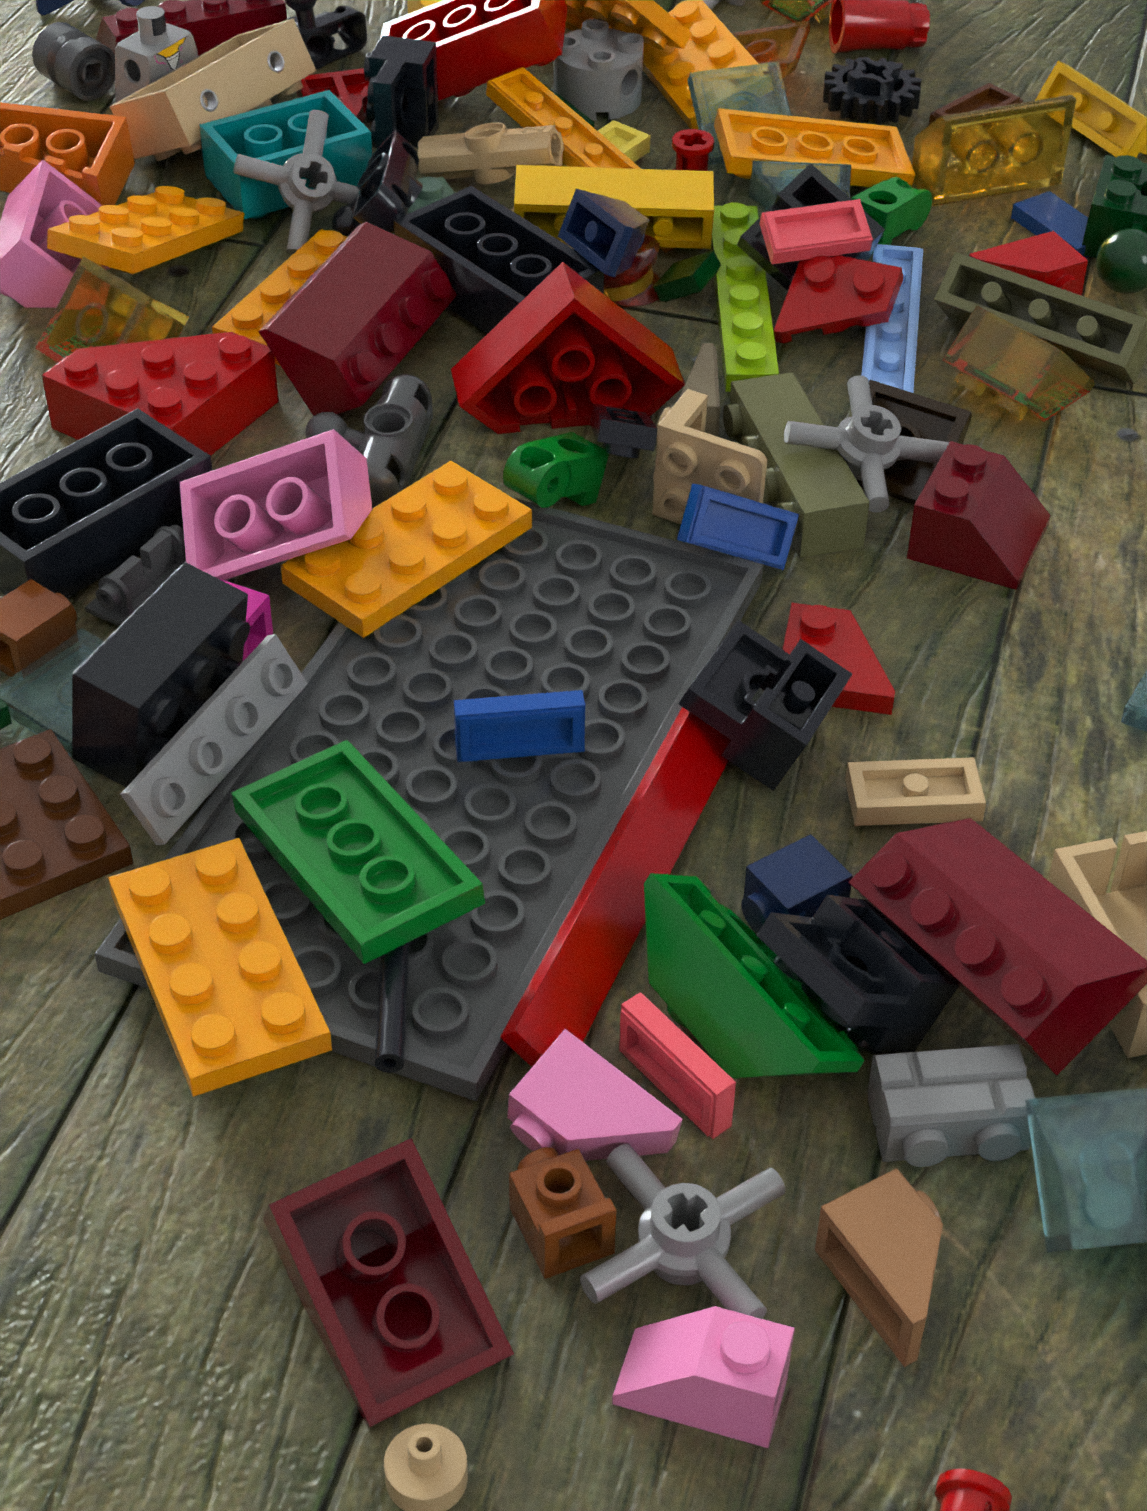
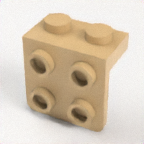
M690 389L683 393L672 408L666 407L657 424L656 461L653 474L652 515L680 525L692 483L763 503L767 470V458L761 451L705 433L708 395Z

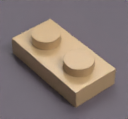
M974 757L847 762L845 782L855 826L946 823L971 818L974 821H983L986 800Z

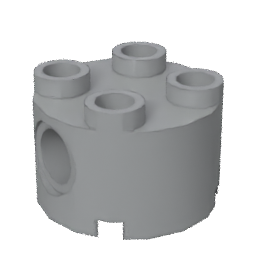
M601 19L584 21L582 29H577L564 35L562 55H559L554 60L553 90L591 120H596L597 112H608V120L621 118L633 113L641 105L644 38L637 33H627L609 28L608 22Z

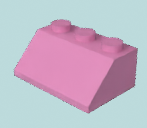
M44 160L7 196L0 220V293L13 298L25 308H97L104 299L110 267L47 249V232L49 228L69 222V217L90 215L98 212L99 207L103 205Z
M334 429L180 482L186 563L221 580H227L350 540L372 511L367 458Z

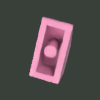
M566 1029L563 1030L509 1093L507 1118L513 1122L510 1128L526 1147L532 1151L551 1147L556 1149L559 1155L579 1148L585 1161L607 1159L609 1154L622 1144H630L639 1156L668 1153L677 1141L683 1120Z
M716 1306L635 1328L614 1390L612 1404L769 1448L788 1378L795 1328Z

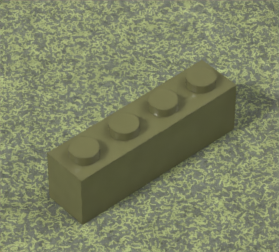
M955 252L934 298L946 316L951 319L1135 384L1147 358V318Z
M790 372L731 382L730 404L725 405L723 408L725 431L729 437H735L738 444L757 449L766 456L767 470L763 502H770L771 506L799 514L791 542L799 558L864 547L869 500L843 456L838 450L787 444L784 442V430L788 421L824 425L794 373Z

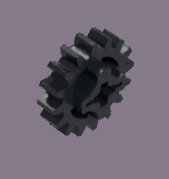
M861 57L855 60L846 59L845 66L834 64L832 65V71L825 72L822 101L828 103V110L830 112L841 110L840 118L857 119V123H863L867 119L872 120L876 125H881V123L888 121L896 123L899 122V115L911 117L913 109L919 108L922 80L921 78H915V70H903V63L887 62L886 58H881L879 61H873L868 57Z

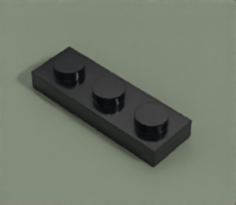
M593 404L590 427L597 441L602 442L603 447H606V453L639 458L640 449L655 450L658 427L647 413Z

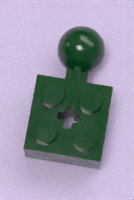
M1105 155L1082 245L1086 246L1084 256L1096 258L1097 273L1102 282L1108 288L1118 293L1131 294L1147 288V163H1143L1133 156L1113 157Z

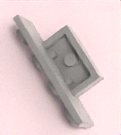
M276 634L265 637L120 794L156 846L165 845L308 684Z

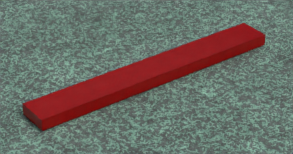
M683 707L500 1036L531 1067H533L564 1029L568 1030L582 1042L584 1041L646 921L645 881L650 873H671L728 763V760L721 756L731 740Z

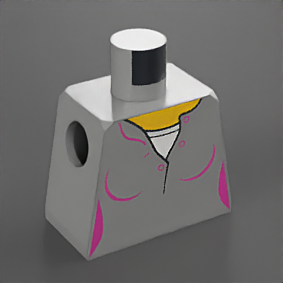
M147 6L137 11L139 31L118 42L115 48L116 103L199 57L194 36L188 30L166 23L165 12L160 7Z

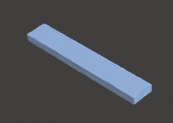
M877 244L873 251L872 262L902 267L903 281L888 322L866 326L861 375L868 378L869 381H877L914 393L923 249Z

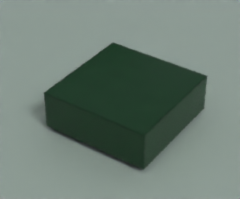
M714 250L674 262L653 288L661 302L701 292L719 271L721 264Z

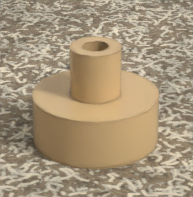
M436 1424L414 1425L395 1436L384 1456L385 1482L390 1498L404 1511H447L453 1507L464 1494L468 1481L466 1450L458 1436L451 1430Z

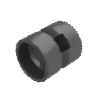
M55 22L48 25L39 33L34 42L32 57L37 71L82 100L93 101L102 97L110 90L115 81V55L112 50L66 22Z

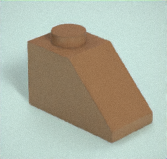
M896 1168L821 1206L815 1251L902 1365L906 1367L918 1360L943 1223L931 1198L921 1190L915 1191Z

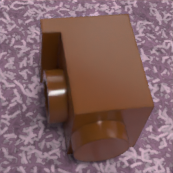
M551 1147L537 1149L520 1161L516 1171L509 1173V1208L544 1279L615 1253L616 1208L611 1198L605 1199L579 1148L559 1155L556 1149Z

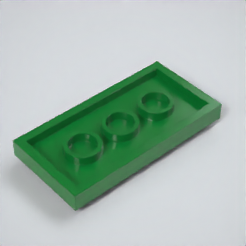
M348 740L231 792L237 815L363 964L485 904L483 883Z

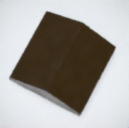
M869 381L873 405L883 407L897 417L901 425L900 436L945 442L952 441L963 444L972 418L971 411L877 381ZM898 458L891 467L884 469L888 496L915 504L937 463ZM856 479L860 487H863L862 480Z

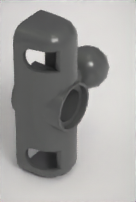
M409 374L397 375L389 379L383 387L382 396L377 401V404L364 415L365 432L348 428L345 421L334 412H320L308 421L305 430L306 438L334 429L367 458L373 509L407 487L433 419L430 389L424 381L416 376ZM401 474L400 483L398 485L397 479L394 475Z

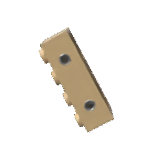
M294 18L238 34L111 105L110 109L113 115L124 116L127 119L134 158L138 159L154 155L156 161H160L175 155L181 150L184 154H189L201 149L199 124L273 105L270 98L275 95L278 98H283L303 88L301 80L316 72V68Z

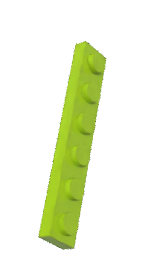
M736 202L727 203L723 206H714L711 251L714 250L721 264L719 271L714 275L725 392H731V382L779 374L766 271L737 246L740 236L759 219L757 206H746Z

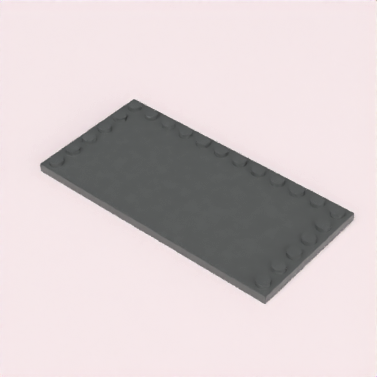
M514 498L532 509V528L364 638L340 622L336 625L301 673L308 683L306 687L221 781L164 860L240 838L330 1030L331 1052L375 1066L381 956L366 964L361 962L237 815L231 794L235 790L348 740L483 883L484 905L409 942L404 1066L401 1070L394 1072L395 1074L477 1101L508 1045L500 1038L504 1028L682 708L679 705L680 700L738 620L741 621L762 583L764 564L550 507L542 508L535 503ZM583 690L585 701V752L457 762L454 700ZM120 918L94 953L98 972L149 989Z

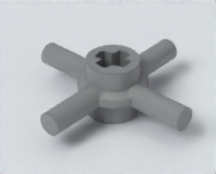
M311 110L309 113L303 153L292 156L283 166L241 154L237 155L234 164V174L278 185L283 200L293 209L286 252L290 255H293L308 241L312 213L323 210L332 200L348 205L352 204L359 192L357 186L337 181L333 167L322 157L329 115L320 110ZM301 177L309 179V187H314V189L305 187L306 179H301Z
M857 375L850 378L847 382L851 417L844 419L838 427L788 421L784 430V442L787 444L838 450L854 477L862 480L864 494L869 500V511L877 513L886 510L889 506L884 469L891 467L898 458L938 463L949 442L900 436L901 425L897 417L889 410L873 405L868 378Z
M622 1144L616 1147L607 1157L606 1163L645 1211L639 1222L638 1243L580 1276V1282L587 1297L597 1304L654 1270L660 1278L676 1285H692L703 1281L725 1309L763 1319L767 1312L766 1307L727 1262L725 1257L730 1247V1226L785 1194V1185L778 1172L769 1167L716 1198L704 1187L692 1183H678L665 1187L630 1144Z

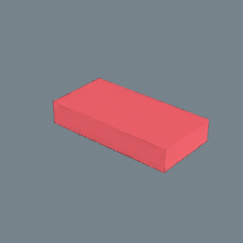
M860 199L761 213L759 225L771 265L808 260L815 256L829 257L870 251L872 246V234Z
M641 992L622 1003L619 1051L706 1136L714 1139L732 1127L736 1081Z

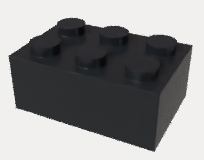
M184 562L72 673V759L127 787L243 662L244 644L250 631V624L246 622L248 594Z

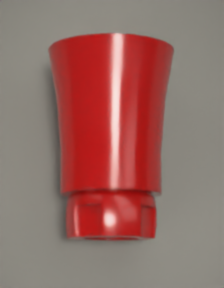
M833 0L829 18V43L831 51L836 54L856 50H903L905 47H923L927 42L930 28V13L926 4L909 3L907 0Z

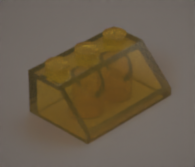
M1073 95L939 117L915 136L912 167L915 172L914 184L918 189L924 188L932 193L933 207L1061 184L1076 98Z

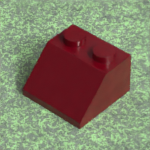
M950 441L914 504L907 559L1017 590L1049 525L1051 515L1004 455L986 451L976 445H963Z

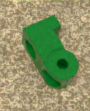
M899 177L884 180L851 198L852 200L860 199L863 210L885 229L878 244L891 245L893 238L908 229L915 231L920 228L927 219L932 206V193L924 188L915 189Z
M574 432L524 443L518 446L508 458L503 470V483L508 489L542 508L554 505L561 497H567L581 506L593 504L597 501L609 453H606V450Z

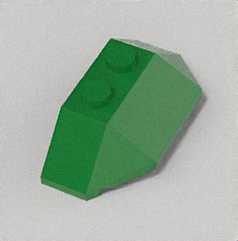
M650 873L644 883L649 984L667 1004V1012L671 1018L694 1035L706 1049L707 1055L731 1078L735 1079L858 1072L865 1060L857 1051V1046L844 1027L828 1017L821 1009L820 1004L813 1001L803 992L801 982L790 978L776 966L774 959L777 955L756 936L757 934L731 909L718 903L711 895V890L697 876Z

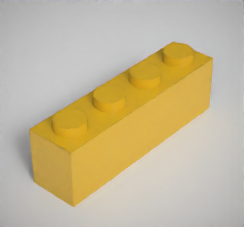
M516 165L514 213L564 244L567 243L560 239L558 234L576 189L625 201L648 218L649 223L645 230V238L641 247L711 249L714 219L713 171Z

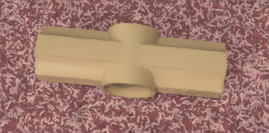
M491 122L477 125L465 133L423 136L418 142V169L420 174H423L425 177L437 178L443 176L444 179L474 177L476 183L493 184L509 179L516 174V165L561 166L563 164L564 145L561 132L556 130L555 125L506 129L504 123Z

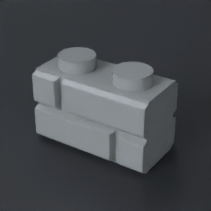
M1019 1044L873 1055L867 1092L873 1124L876 1126V1136L882 1161L906 1160L913 1166L927 1167L938 1164L946 1157L979 1154L983 1159L1000 1161L1016 1155L1019 1151L1029 1150L1038 1116V1105L1030 1079L1026 1078L1027 1070Z

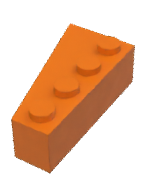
M0 102V190L11 193L44 160L101 205H115L135 165L126 117Z

